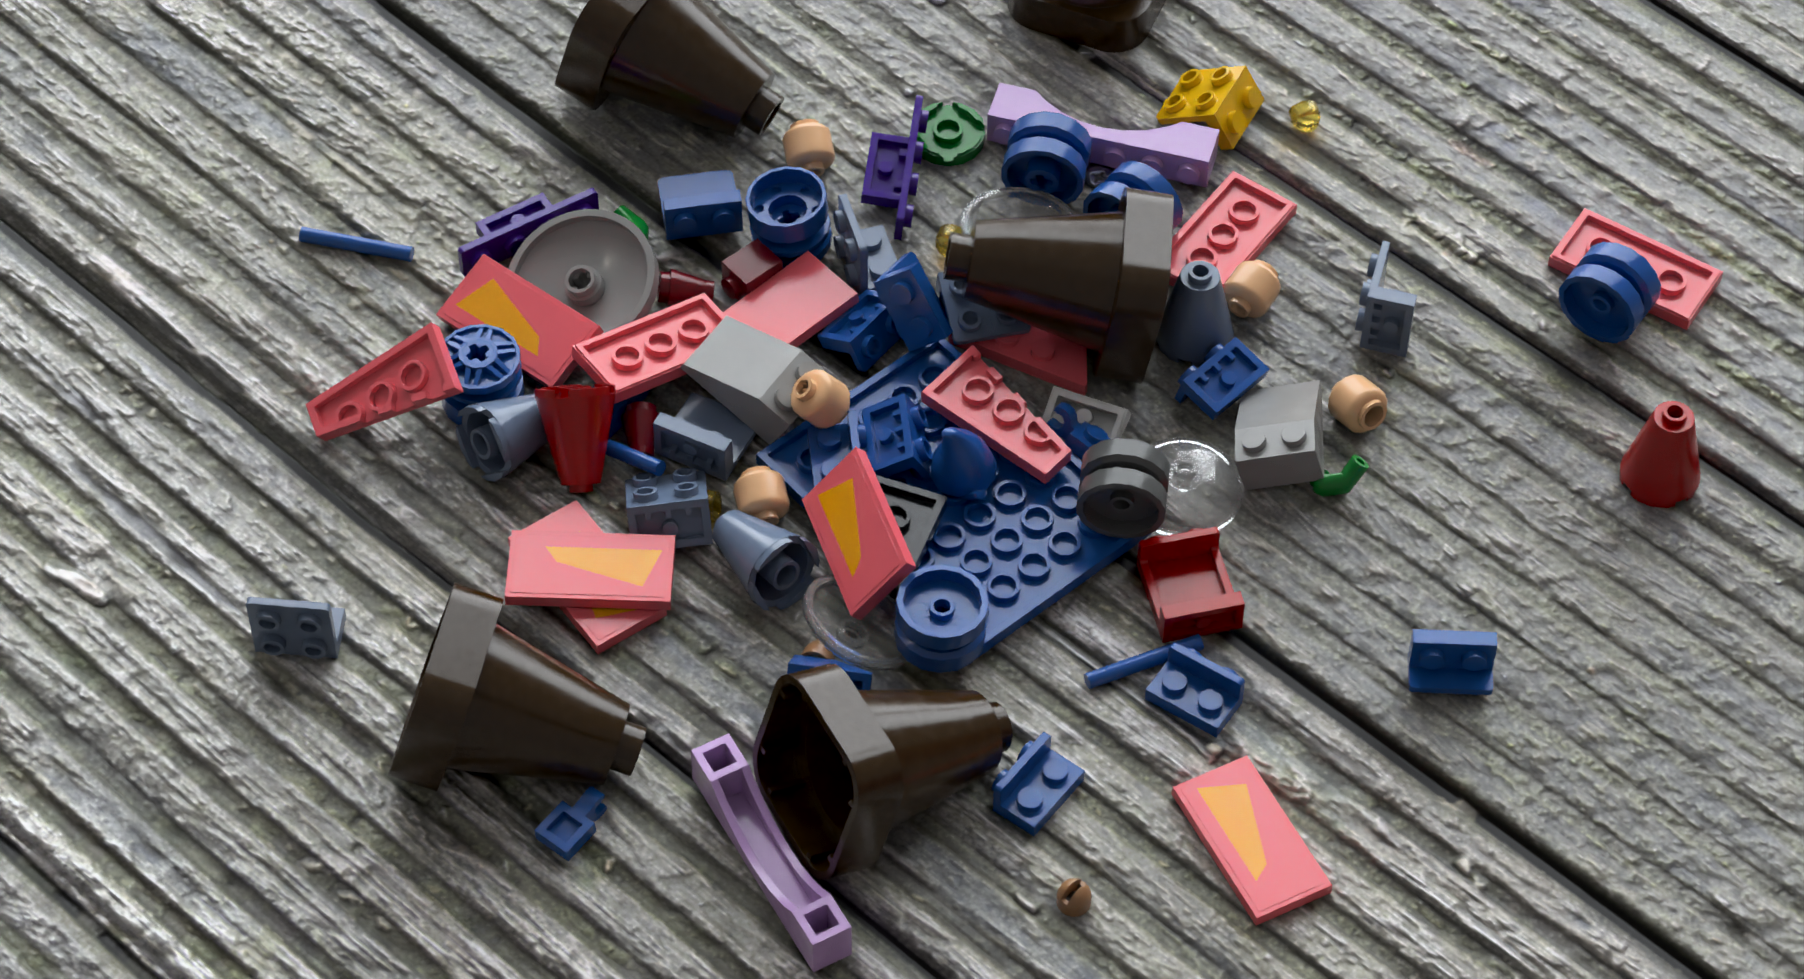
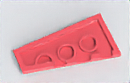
M431 322L306 403V407L316 436L324 441H328L464 391L441 329Z
M974 345L968 348L921 392V402L960 428L977 434L990 448L1044 484L1051 480L1071 460L1072 450L1041 417H1035L1027 408V402L1018 392L1014 394L1003 383V376L993 366L988 367L981 359V353Z

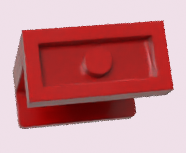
M1217 527L1194 528L1183 533L1167 536L1156 535L1139 541L1137 567L1162 643L1181 640L1196 634L1202 636L1242 628L1245 602L1241 591L1234 592L1219 550L1220 533Z

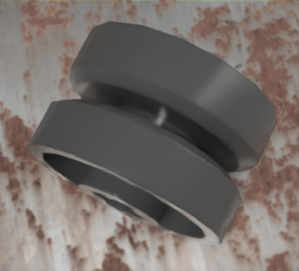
M1126 438L1103 440L1090 446L1082 457L1076 512L1082 523L1103 535L1125 539L1143 537L1158 530L1165 521L1171 466L1165 454L1153 445Z

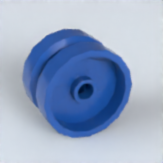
M1041 111L1028 113L1017 119L1010 130L1007 151L1001 168V180L1006 189L1017 199L1033 206L1052 208L1065 206L1075 201L1083 191L1086 168L1088 167L1091 155L1092 139L1087 129L1075 119L1055 112Z
M1133 160L1121 163L1107 177L1105 182L1100 183L1083 202V213L1116 212L1125 187L1171 194L1174 196L1173 230L1182 221L1183 208L1179 196L1172 185L1157 170L1145 163Z
M1601 242L1593 245L1560 286L1558 300L1566 317L1584 334L1601 342L1618 343L1630 337L1660 298L1661 283L1653 267L1636 251L1619 243Z
M951 565L924 566L910 573L899 587L895 609L894 637L897 649L909 663L922 670L937 673L958 671L973 663L982 652L986 637L989 601L985 587L975 575L961 567Z

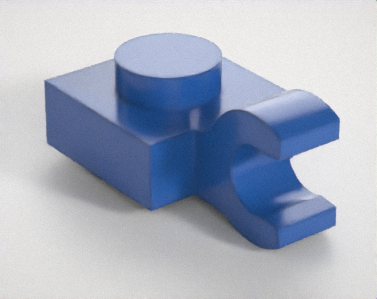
M1061 402L1054 409L1057 414L1062 416L1064 424L1055 418L1047 422L1049 427L1065 440L1064 443L1072 450L1071 452L1081 459L1090 446L1110 439L1102 428L1091 425L1086 421L1080 424L1077 420L1075 409L1065 402Z
M591 786L582 794L573 807L562 800L534 830L536 839L569 861L595 834L596 826L594 821L598 820L607 810V806L601 803L605 795Z

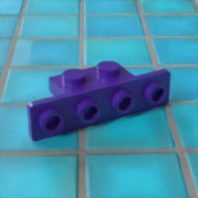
M916 95L909 137L872 132L861 196V203L898 209L894 239L897 240L902 238L903 227L911 228L914 205L907 204L908 195L916 196L919 173L912 172L913 163L921 165L924 142L917 141L918 132L926 133L929 111L922 110L923 96Z
M590 188L552 205L542 192L475 222L476 233L480 238L458 248L461 273L465 277L483 254L498 263L514 256L520 245L534 230L559 215L576 210L599 209L598 193L594 188Z

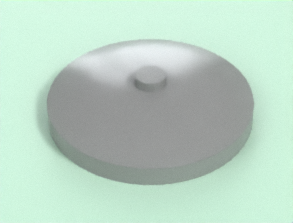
M599 209L568 212L542 224L520 245L508 268L600 325L604 331L603 333L647 316L655 301L659 285L657 258L642 231L625 217Z

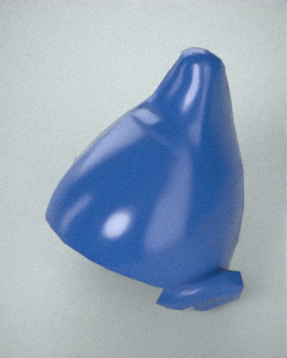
M944 428L941 432V443L932 456L930 471L932 481L936 488L944 494L962 497L963 500L984 499L987 495V488L993 482L996 475L997 462L986 442L977 434L967 429Z

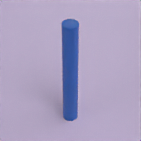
M301 227L299 232V241L408 262H411L414 256V247L308 227Z
M608 439L606 455L656 476H661L666 469L664 461Z
M1199 634L1176 641V643L1186 648H1193L1197 651L1204 649V644ZM1173 643L1084 673L1085 683L1088 689H1092L1166 663L1168 661L1169 648Z

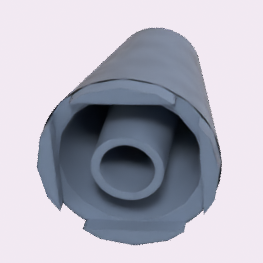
M1193 261L1182 268L1169 295L1156 342L1160 351L1170 360L1177 363L1178 359L1190 361V366L1200 367L1205 362V356L1213 347L1219 343L1225 346L1233 339L1234 329L1218 269L1205 261Z
M535 393L470 404L460 410L457 417L462 416V424L456 426V435L460 449L472 468L479 466L486 473L481 477L487 481L496 482L505 478L548 442L536 403Z
M730 510L721 515L715 522L712 532L714 542L752 601L763 610L770 611L768 607L775 606L780 610L788 608L800 600L810 589L815 580L810 575L814 564L819 567L820 559L817 548L808 539L740 510Z

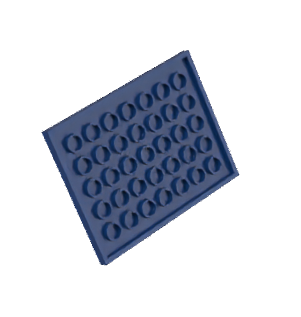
M946 339L937 341L906 353L849 391V410H856L857 424H863L862 409L905 393L915 406L920 405L926 413L928 427L924 428L925 437L931 446L933 454L941 443V432L943 429L960 427L921 402V392L958 359L962 353ZM847 415L836 425L847 424ZM808 421L803 422L756 454V464L758 466L770 467L771 470L780 473L785 480L787 493L804 509L802 499L813 489L807 427H814V425ZM867 447L861 448L867 454ZM989 447L997 462L996 475L993 482L987 488V495L981 500H963L962 497L944 494L936 488L930 476L922 478L914 468L887 477L888 479L947 496L946 510L918 569L924 566L939 564L961 567L975 575L985 587L989 601L986 619L987 627L983 650L978 657L1133 548L1139 541L1152 534L1129 539L1109 537L1093 531L1082 523L1076 512L1082 461L1072 452L1071 460L1051 480L1044 484ZM932 459L929 460L930 471H931Z

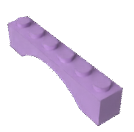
M999 83L988 112L987 140L1007 145L1012 126L1017 119L1028 113L1048 111L1066 114L1048 103L1036 90ZM1075 119L1087 129L1092 139L1090 163L1117 168L1121 163L1133 160L1147 164L1157 170L1165 179L1207 188L1217 157L1220 129L1180 122L1167 127L1149 130H1116L1098 127Z
M728 733L691 750L692 778L811 970L813 972L818 971L851 955V925L832 895L810 876L789 847L763 799L749 764L730 734Z

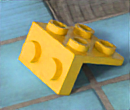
M1246 65L1222 66L1201 70L1191 69L1181 75L1179 82L1170 96L1164 101L1156 118L1161 125L1180 122H1206L1208 127L1220 129L1218 145L1221 150L1234 149L1265 99Z

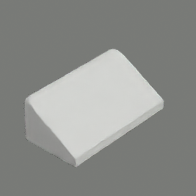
M1053 386L1042 419L1047 423L1050 419L1055 418L1064 424L1062 416L1057 414L1054 409L1061 402H1065L1075 409L1077 420L1080 424L1086 421L1091 425H1096L1102 428L1110 439L1122 437L1129 422L1131 412L1128 409Z

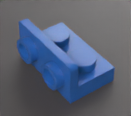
M866 289L860 294L857 304L832 321L818 335L823 348L849 353L857 370L866 372L900 339L895 323L885 305L879 300L877 291Z
M1235 337L1225 346L1221 343L1217 344L1205 356V362L1197 368L1195 365H1192L1180 376L1177 381L1180 387L1175 395V399L1181 404L1189 397L1204 413L1214 420L1265 378L1269 368Z
M903 393L862 409L863 424H865L867 455L876 475L887 478L914 468L922 478L930 476L929 460L932 459L933 454L931 446L925 437L924 428L928 427V419L920 405L915 406L910 398Z
M856 410L847 411V424L834 425L827 429L815 426L807 427L813 488L855 447L859 449L867 447L865 424H857Z
M1413 629L1407 657L1409 691L1491 695L1493 692L1492 670L1497 651V632Z
M1173 642L1168 651V661L1145 690V699L1217 738L1242 704L1245 680L1234 670L1228 667H1221L1204 658L1197 650L1186 648Z
M1043 732L1035 742L1029 741L1024 745L1018 755L1017 762L1009 771L1004 769L995 778L992 785V791L994 792L993 811L1030 835L1035 836L1084 781L1085 770L1051 749V736Z

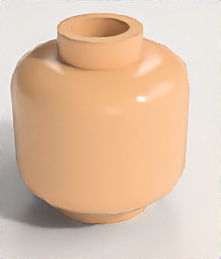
M803 119L796 121L783 136L782 142L788 166L804 168L814 172L819 177L824 174L825 169L833 164L835 152L830 130L817 120Z
M1254 260L1240 263L1224 284L1223 289L1228 308L1233 314L1242 318H1258L1267 313L1280 293L1281 285L1278 273L1274 267L1265 261Z
M814 369L802 375L795 382L791 393V406L797 415L815 427L827 429L840 423L846 417L847 411L850 409V392L844 383L826 371Z
M1353 374L1344 377L1334 385L1329 396L1328 409L1331 416L1354 433H1364L1377 428L1384 421L1388 400L1384 391L1366 377Z
M754 466L742 472L740 478L735 482L733 493L737 510L773 525H777L779 520L789 511L790 502L785 480L780 473L771 470L770 467Z

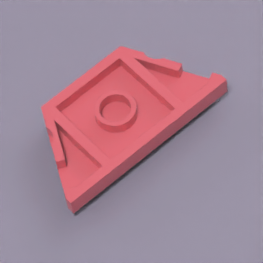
M1031 326L1030 332L1025 334L955 345L965 350L974 345L981 353V356L1069 391L1084 396L1087 393L1086 347ZM950 334L948 336V342L952 345H955L953 342L952 334Z

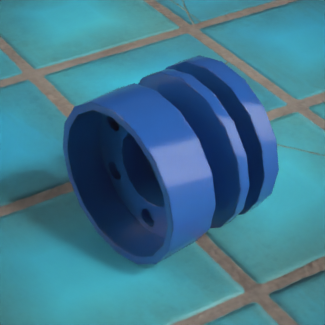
M791 166L770 169L756 177L748 187L745 198L752 242L758 238L782 260L783 268L807 251L821 260L830 249L833 237L828 214L827 193L823 181L814 172L801 167Z
M488 324L469 325L455 330L444 339L464 391L442 400V406L448 418L457 425L462 424V416L457 417L458 412L470 404L524 395L520 348L514 337L504 329Z

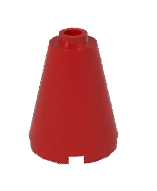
M598 383L594 384L595 387L593 388L589 385L573 384L534 389L536 403L560 484L569 486L570 493L593 491V484L601 483L616 395L615 384Z
M1666 401L1655 408L1625 452L1620 463V481L1622 485L1625 483L1631 490L1630 495L1635 500L1651 507L1670 508L1674 507L1678 501L1686 498V501L1691 499L1699 487L1701 478L1694 413L1687 405L1678 401Z

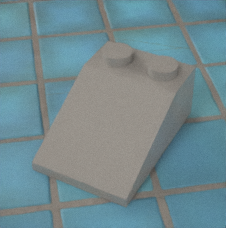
M725 316L681 366L683 371L769 445L775 442L798 416L791 406V393L795 382L811 370L819 369L826 371L803 350L729 316Z
M1320 380L1249 390L1240 398L1235 425V463L1245 491L1310 482L1324 478L1322 389Z

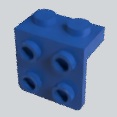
M730 170L668 176L658 180V192L667 240L743 231L740 189L736 190L734 176Z
M913 252L904 254L873 283L879 300L887 308L895 323L896 331L899 337L904 340L909 352L946 339L953 332L947 320L946 311Z

